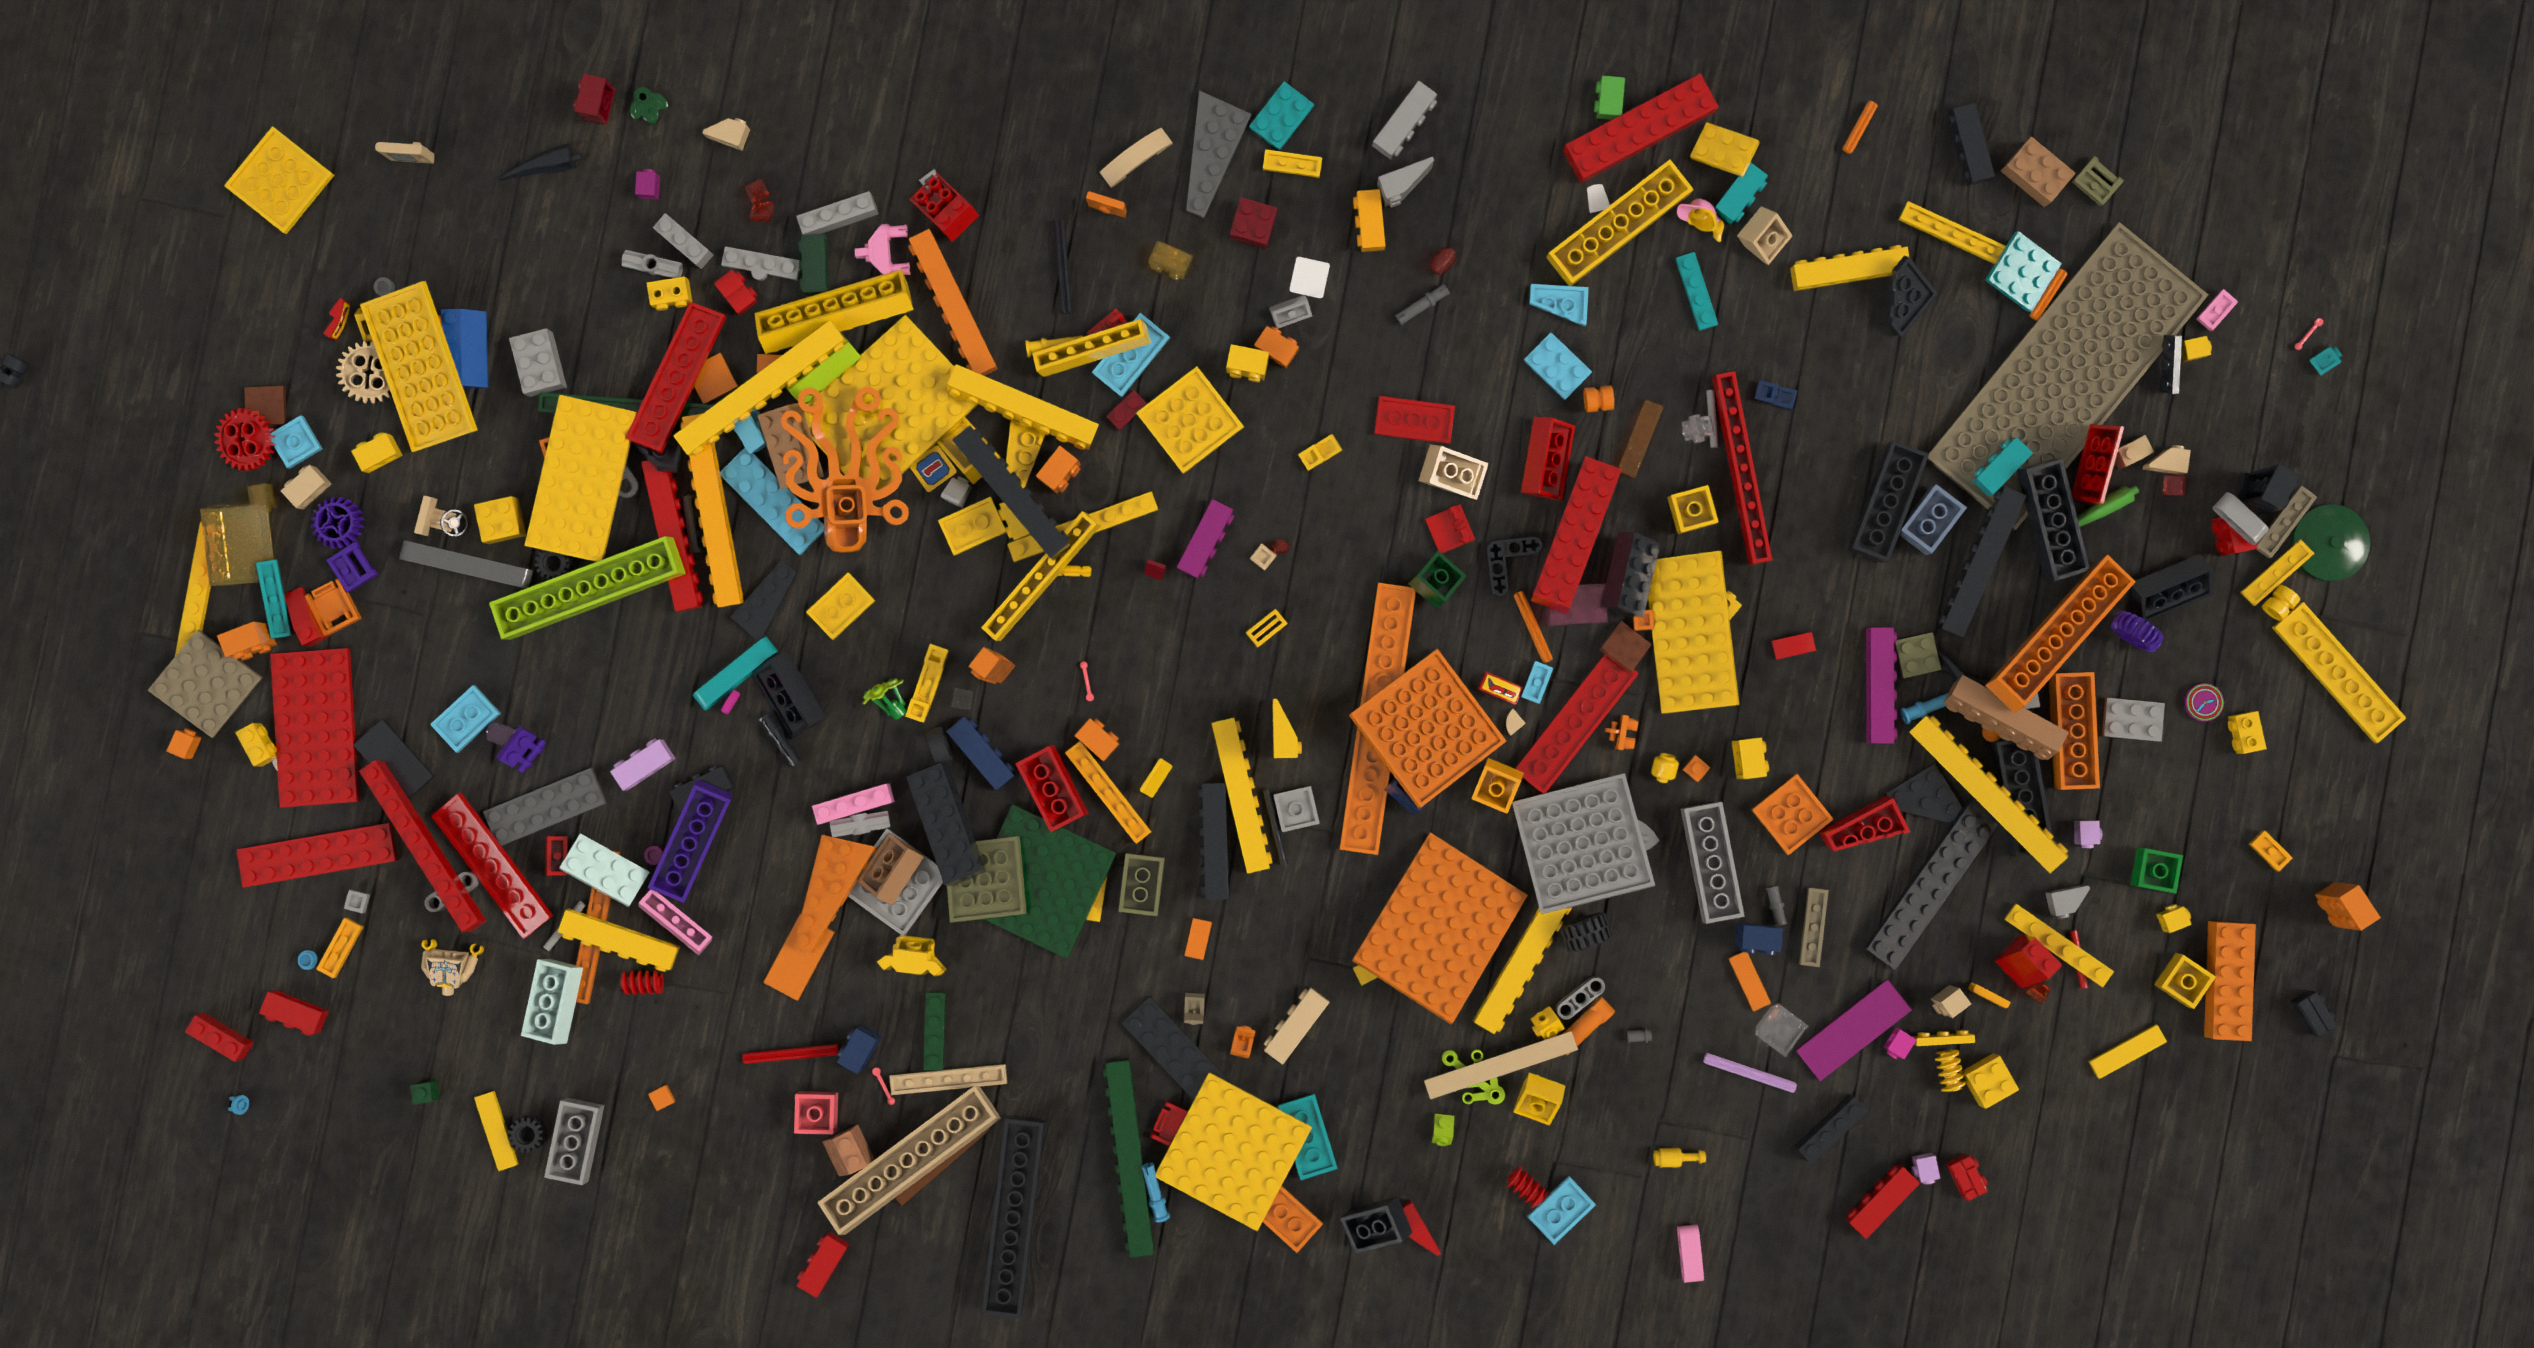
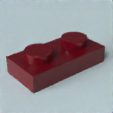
M1133 390L1106 417L1121 431L1147 403Z

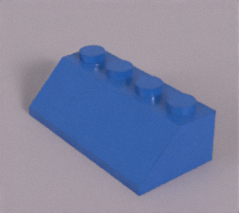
M441 309V326L463 389L488 388L487 312L466 309Z

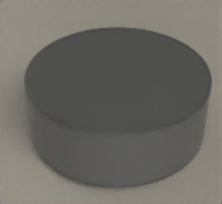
M381 277L375 281L374 291L379 296H384L394 292L395 285L390 279Z

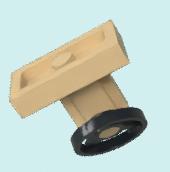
M423 496L414 533L428 536L430 527L440 529L449 536H459L466 531L468 519L462 511L456 509L448 511L435 509L437 499ZM463 516L465 520V526L463 530L458 533L457 527H459L460 525L459 519Z

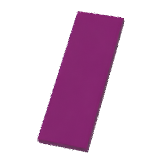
M1886 979L1795 1051L1817 1079L1822 1081L1912 1010L1888 979Z

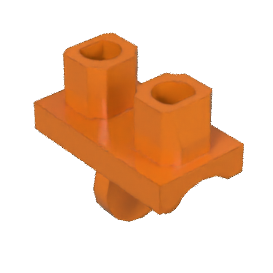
M1621 715L1618 730V722L1612 721L1611 729L1605 728V732L1610 733V741H1615L1616 734H1618L1616 750L1634 749L1635 739L1626 737L1627 730L1637 731L1638 721L1629 718L1627 715Z

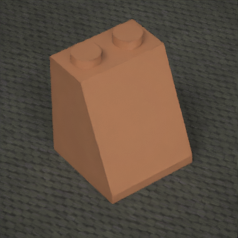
M858 1124L822 1141L839 1176H846L867 1167L874 1160Z

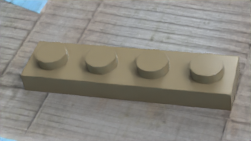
M2299 486L2290 497L2288 506L2278 513L2269 525V531L2257 542V550L2267 558H2272L2317 496L2305 487Z
M1808 888L1799 958L1800 965L1820 967L1829 890Z

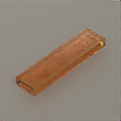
M1648 400L1644 401L1618 468L1622 469L1621 473L1633 478L1636 477L1663 406Z

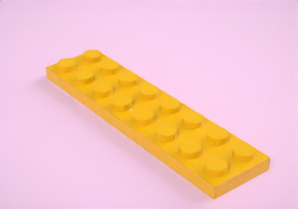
M2304 602L2298 604L2283 621H2279L2272 627L2374 743H2379L2406 719L2402 712Z

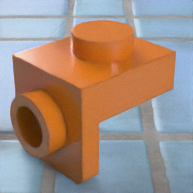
M1237 1026L1230 1054L1249 1059L1255 1030L1248 1026Z

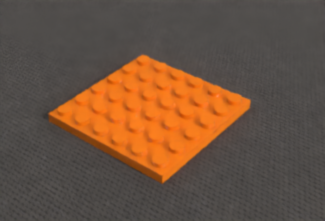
M1438 649L1349 714L1350 718L1418 809L1506 742L1505 738Z

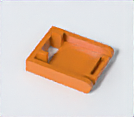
M338 578L335 579L337 585L334 581H331L311 591L316 599L313 600L309 593L304 595L324 636H329L362 619L350 594L345 590ZM343 615L346 616L348 620L333 627L332 621Z

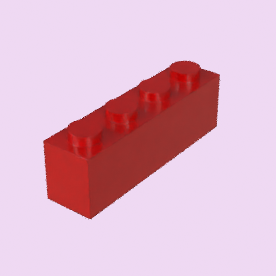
M1900 1164L1892 1166L1887 1172L1888 1175L1874 1185L1875 1189L1870 1194H1865L1860 1200L1861 1203L1847 1213L1848 1217L1845 1220L1865 1239L1920 1184Z

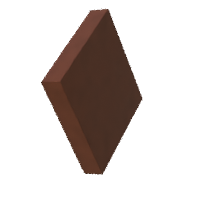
M285 386L245 388V409L251 408L252 411H259V415H265L264 421H270L268 426L287 424Z
M1621 621L1602 645L1600 651L1630 674L1652 644Z

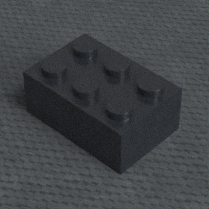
M1398 1197L1352 1208L1340 1218L1355 1254L1403 1242L1413 1233Z

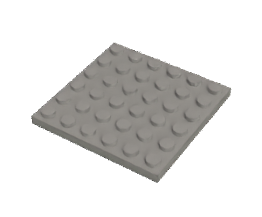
M1625 773L1512 802L1541 915L1655 886Z

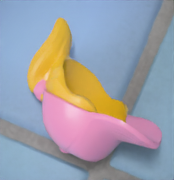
M1695 199L1690 204H1680L1678 206L1677 215L1680 219L1687 221L1690 225H1694L1701 231H1713L1714 239L1721 242L1724 222L1717 217L1712 204L1703 199Z

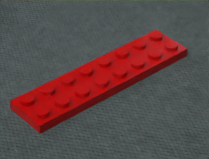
M692 302L689 303L625 437L627 440L663 453L725 322L726 316L724 314Z
M1604 654L1516 766V770L1524 772L1522 778L1542 794H1545L1639 673L1633 670L1629 674Z
M462 793L456 794L432 815V818L523 939L530 936L553 917V914Z
M392 823L237 849L243 888L398 861Z

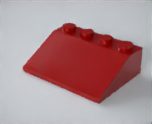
M2090 424L2071 493L2073 500L2095 505L2104 503L2124 427Z

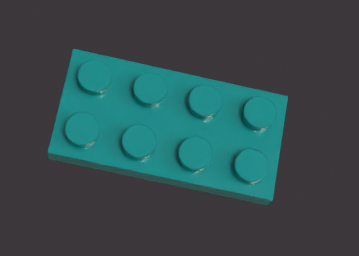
M1315 1094L1279 1104L1278 1109L1312 1126L1295 1159L1300 1180L1338 1169Z

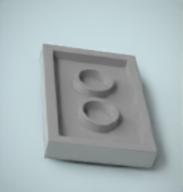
M2105 698L2102 736L2162 742L2165 703Z

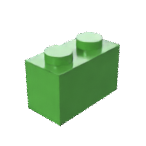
M1602 76L1600 82L1597 81L1595 92L1599 93L1598 100H1595L1594 112H1597L1596 118L1613 120L1622 115L1625 78Z

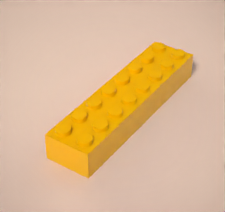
M1668 160L1550 251L1546 258L1567 285L1572 286L1689 196L1694 189L1673 162Z
M901 269L755 313L759 341L765 354L796 346L828 321H832L841 332L913 310L909 286Z

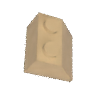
M1761 206L1737 236L1749 251L1769 265L1790 240L1792 234L1776 212Z

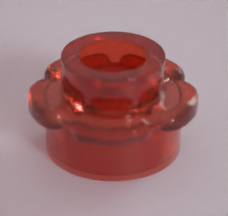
M1276 540L1275 544L1271 547L1274 548L1275 554L1289 552L1290 543H1286V540Z

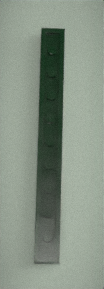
M540 393L538 412L555 414L559 395L638 412L643 400ZM686 403L677 422H683L682 417L705 413L714 405Z

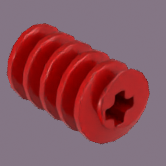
M631 970L629 976H627L626 971H623L620 981L621 992L626 995L631 993L638 995L639 992L642 995H645L647 992L649 995H652L656 992L659 995L663 992V973L658 975L657 970H654L653 975L650 976L649 970H646L645 976H643L641 970H639L637 976H635L634 971Z
M1518 1166L1507 1178L1509 1181L1507 1187L1509 1188L1514 1185L1513 1193L1521 1191L1518 1197L1526 1196L1525 1203L1532 1201L1530 1206L1532 1209L1544 1201L1549 1191L1544 1192L1545 1187H1538L1539 1182H1533V1177H1527V1171L1521 1172L1522 1167Z

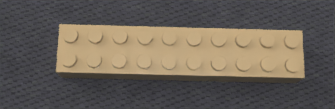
M974 1086L817 1203L838 1235H846L999 1121L1001 1117L983 1090L978 1086Z

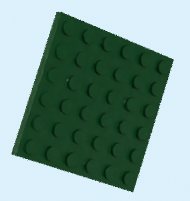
M1012 804L997 839L1020 837L1027 914L984 920L1068 959L1117 853L1063 827L1050 832L1043 818Z

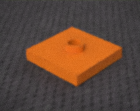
M1090 191L1087 193L1086 200L1089 207L1098 209L1103 213H1111L1125 218L1127 210L1124 202Z

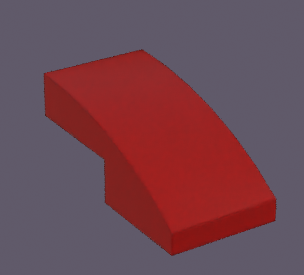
M1812 632L1772 641L1776 660L1816 651Z

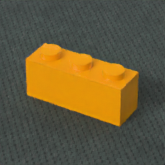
M1380 189L1357 191L1356 197H1353L1354 209H1358V216H1355L1356 228L1360 229V235H1357L1358 247L1361 246L1362 252L1385 250Z

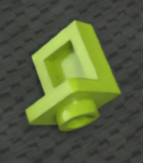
M1435 1114L1432 1143H1436L1439 1146L1451 1145L1454 1131V1116Z

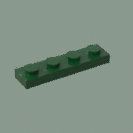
M926 992L923 1070H944L946 992Z

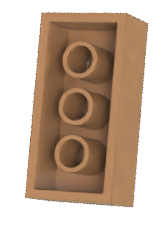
M798 403L757 415L780 489L788 488L786 485V472L797 461L795 456H790L789 463H783V456L789 450H796L803 457V463L794 475V482L797 485L809 482L807 476L808 450L781 425V417L786 411H796L801 415L802 421L798 423L794 417H789L787 423L813 442L804 411L801 410ZM818 460L817 475L821 478L824 475Z

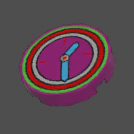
M2202 683L2194 685L2184 696L2185 711L2196 721L2207 722L2214 720L2221 714L2224 707L2222 693L2212 684Z

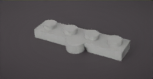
M725 247L721 265L723 267L749 271L757 281L765 280L768 275L798 281L801 261Z

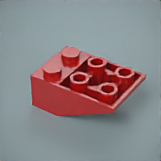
M938 173L930 178L910 198V201L951 242L979 217V214L971 204Z

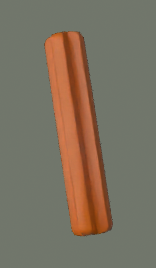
M1869 101L1866 104L1843 146L1844 152L1851 154L1878 107L1875 102Z
M2063 269L2057 270L2035 308L2029 314L2032 319H2040L2066 278L2067 272Z

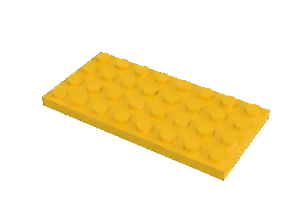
M426 281L360 304L411 451L416 452L478 431Z
M559 395L525 546L596 562L604 560L631 443L625 437L637 412Z
M1721 551L1657 559L1648 601L1649 609L1653 610L1654 629L1652 630L1661 712L1671 713L1739 705Z

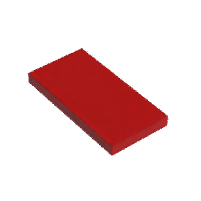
M1379 396L1374 434L1450 444L1455 406Z

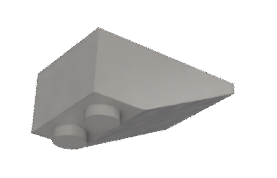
M1433 157L1378 177L1377 187L1380 189V195L1385 207L1389 205L1390 207H1395L1401 204V201L1432 169Z

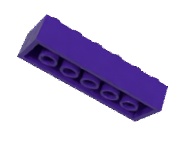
M696 779L649 883V889L680 902H685L731 801L732 793Z

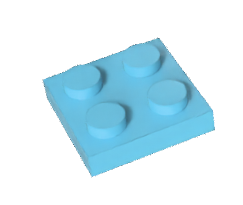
M301 415L270 433L276 436L274 439H271V442L276 444L274 446L289 469L323 449L304 416Z

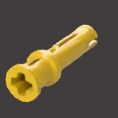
M1083 335L1053 340L1041 338L1039 341L1031 342L1025 340L1027 356L1031 357L1034 352L1082 338Z

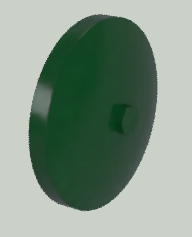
M2322 505L2307 511L2294 527L2291 535V547L2298 540H2302L2315 553L2300 568L2309 576L2322 581H2337L2352 576L2364 565L2370 551V536L2364 521L2354 511L2341 505Z

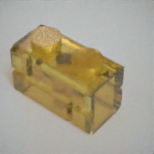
M1157 241L1148 262L1149 265H1152L1151 269L1161 273L1163 270L1169 273V277L1179 280V278L1185 279L1193 261V256Z

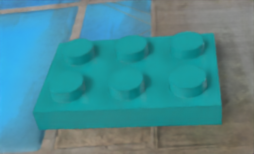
M1283 82L1249 128L1280 151L1312 110L1314 104L1286 82Z

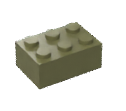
M1133 853L1125 854L1119 912L1158 916L1165 857Z

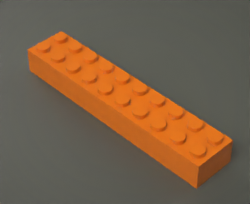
M2109 555L2097 561L1985 686L2013 713L2025 707L2136 581Z

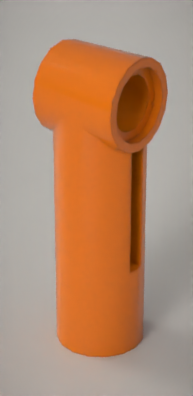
M1601 996L1563 1034L1572 1031L1576 1046H1578L1600 1024L1607 1021L1614 1014L1615 1010Z

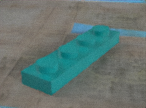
M1695 252L1677 257L1675 260L1698 330L1702 331L1717 326L1718 321Z
M278 560L257 562L256 566L271 639L291 636L292 631Z

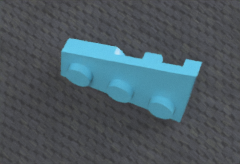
M1531 284L1529 304L1586 327L1589 287Z

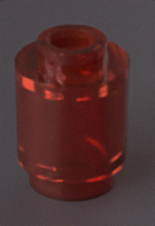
M1442 247L1431 260L1429 267L1441 276L1457 260L1455 257L1457 253L1450 247Z

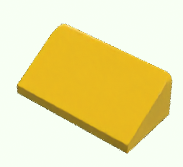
M1162 758L1159 759L1141 786L1140 791L1149 797H1154L1172 769V765Z

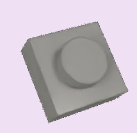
M352 889L349 890L344 909L365 913L370 894Z

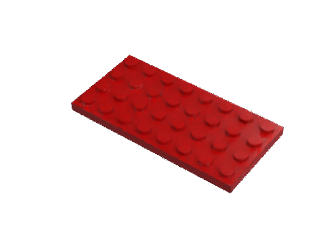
M350 649L270 654L280 808L360 802L357 754L354 747L356 738Z

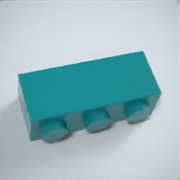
M1750 162L1744 177L1738 176L1714 208L1716 214L1730 225L1734 220L1738 222L1744 215V212H1742L1745 206L1750 207L1756 199L1753 196L1757 190L1761 192L1767 184L1764 180L1768 175Z
M2017 437L2011 440L2009 438L2006 439L2000 446L2002 449L1998 453L1994 452L1987 459L1989 463L1985 467H1979L1974 472L1975 477L1971 481L1987 496L1993 495L2033 454Z

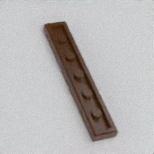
M989 1127L895 1197L901 1205H904L991 1128Z

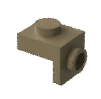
M1185 993L1184 1023L1191 1025L1203 1024L1205 994Z

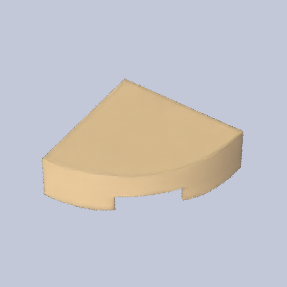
M1514 709L1509 712L1506 719V728L1510 736L1526 724Z

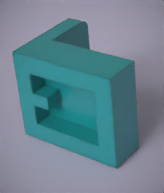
M2328 345L2326 349L2309 359V361L2318 373L2323 375L2342 362L2340 359L2342 354L2336 346L2332 348Z

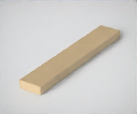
M1006 1064L890 1075L891 1095L1007 1084Z

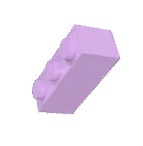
M655 738L646 744L647 748L644 750L638 749L630 754V759L627 761L621 760L614 765L615 769L610 772L623 791H628L676 759L664 740H657Z

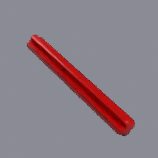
M837 1044L749 1052L744 1053L742 1059L744 1064L832 1056L838 1054L839 1047Z

